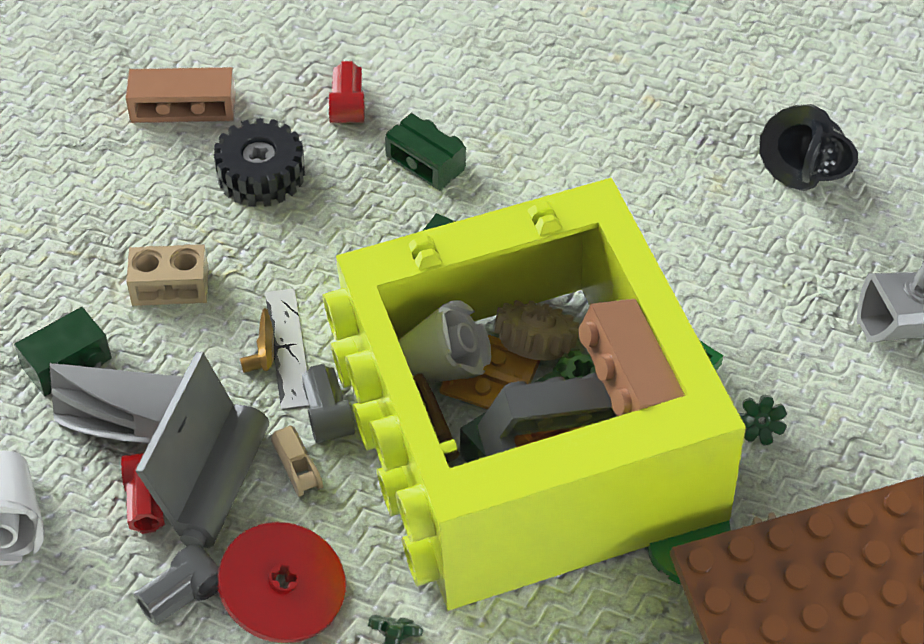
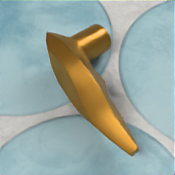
M266 308L262 310L259 337L256 341L258 354L240 358L243 373L261 368L264 371H268L273 364V327L268 309Z

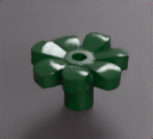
M761 395L759 403H756L750 397L745 399L742 406L746 413H738L746 427L744 439L752 442L759 436L762 445L772 444L774 441L772 432L782 435L787 428V425L782 421L787 416L785 407L782 404L773 406V397L770 395Z
M372 615L368 620V627L378 630L385 636L384 644H402V639L411 636H422L424 630L420 625L414 624V620L404 617L396 621L395 618Z

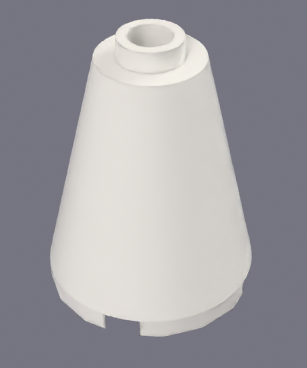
M458 300L449 301L398 340L412 376L421 373L428 383L474 378L485 372L483 370L484 366L490 364L491 345L483 323L476 325L470 316L475 311L469 305Z
M0 451V566L22 562L23 556L32 551L34 555L39 551L44 540V525L28 463L21 454L14 451Z

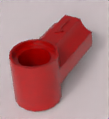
M341 61L337 67L333 68L332 92H329V122L364 123L365 103L364 92H362V67L357 66L353 61Z
M144 453L121 456L122 480L127 495L126 508L129 530H135L141 534L154 533L158 528L165 526V515L136 473Z

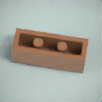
M233 67L129 69L126 103L130 123L234 121L236 90Z
M636 298L590 305L578 330L579 338L593 360L596 375L599 380L603 381L616 415L621 416L685 396Z

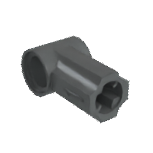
M325 364L311 366L306 373L302 374V383L309 404L308 414L315 443L354 435L355 426L348 400L343 399L335 369L327 367Z
M191 544L177 553L168 570L134 592L135 600L149 621L158 625L193 599L203 601L219 591V566L200 544Z

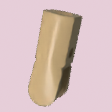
M290 425L275 431L271 441L297 496H303V491L315 486L318 490L323 488L320 473L310 458L295 427ZM304 470H308L307 473H304L302 475L297 476L296 474Z

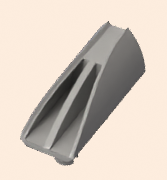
M924 260L918 272L868 273L862 286L857 310V325L860 324L867 337L866 342L924 337Z
M101 362L97 363L94 368L50 363L54 420L69 429L81 433L149 444L184 375L177 376L176 371L171 375L117 370L111 363L103 369L101 368Z

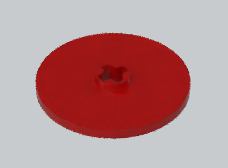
M270 522L244 531L231 542L219 566L218 590L226 611L245 631L270 642L295 643L318 635L333 622L344 601L346 579L338 555L322 537L296 524ZM277 575L285 576V582L289 583L286 589L280 588V583L276 580Z

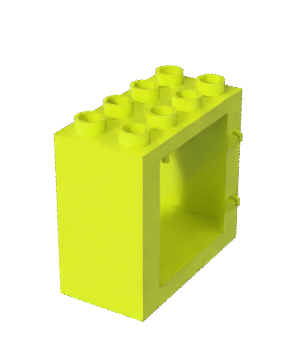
M612 177L336 255L341 289L322 294L327 319L336 342L330 343L335 367L343 388L352 386L358 403L353 404V410L364 447L367 451L376 449L382 466L377 468V477L387 510L391 517L401 515L407 533L406 536L402 537V545L414 583L418 587L436 581L447 611L648 547L649 543L731 519L746 427ZM580 290L583 291L589 306L594 303L636 298L685 396L449 468L444 454L456 451V442L453 439L439 444L398 340L443 304L452 300L462 301L469 305L475 311L470 314L475 322L495 316L498 307L503 308L504 303L514 305L515 300L523 304H528L529 300L539 303Z

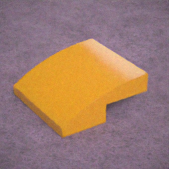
M488 335L491 345L490 364L484 366L483 370L485 372L474 378L443 381L439 392L440 394L489 409L502 388L507 384L516 381H524L526 384H531L541 360L519 356L505 348L499 338Z

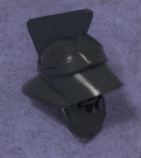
M813 104L793 105L781 109L767 121L760 134L759 154L765 168L775 179L789 188L806 191L815 188L819 181H833L844 178L852 173L858 164V151L853 142L844 135L839 125L830 119L825 110Z

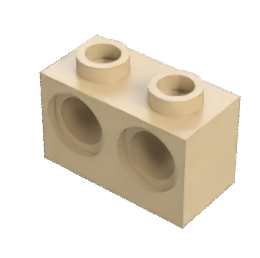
M205 244L129 247L126 283L131 305L207 303L209 268Z

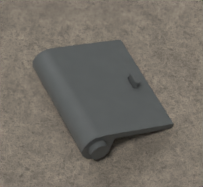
M204 352L195 353L136 469V473L177 534L181 537V542L185 546L200 544L202 548H210L214 546L270 422L260 410L251 406L232 403Z

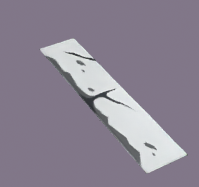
M295 288L265 292L267 309L273 327L274 362L281 409L309 406L302 383V374L307 372Z

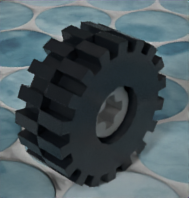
M256 118L255 124H250L249 120L241 121L242 127L237 128L235 125L229 127V135L222 133L219 136V143H215L214 161L218 185L220 189L223 188L224 194L228 198L234 195L236 203L242 204L244 200H248V206L256 207L257 202H263L264 207L272 206L271 200L277 199L278 203L286 201V193L290 196L297 193L296 186L301 187L304 182L305 162L302 140L300 141L299 134L296 131L291 133V126L284 123L279 127L278 120L271 119L270 123L266 124L264 123V118Z

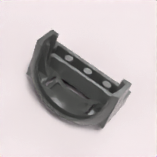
M592 373L583 378H572L569 380H565L563 377H554L544 382H534L531 384H526L524 381L509 383L502 388L477 426L486 457L517 448L514 437L517 435L589 426L618 417V415H616L612 408L611 398L603 381L599 380L596 373Z

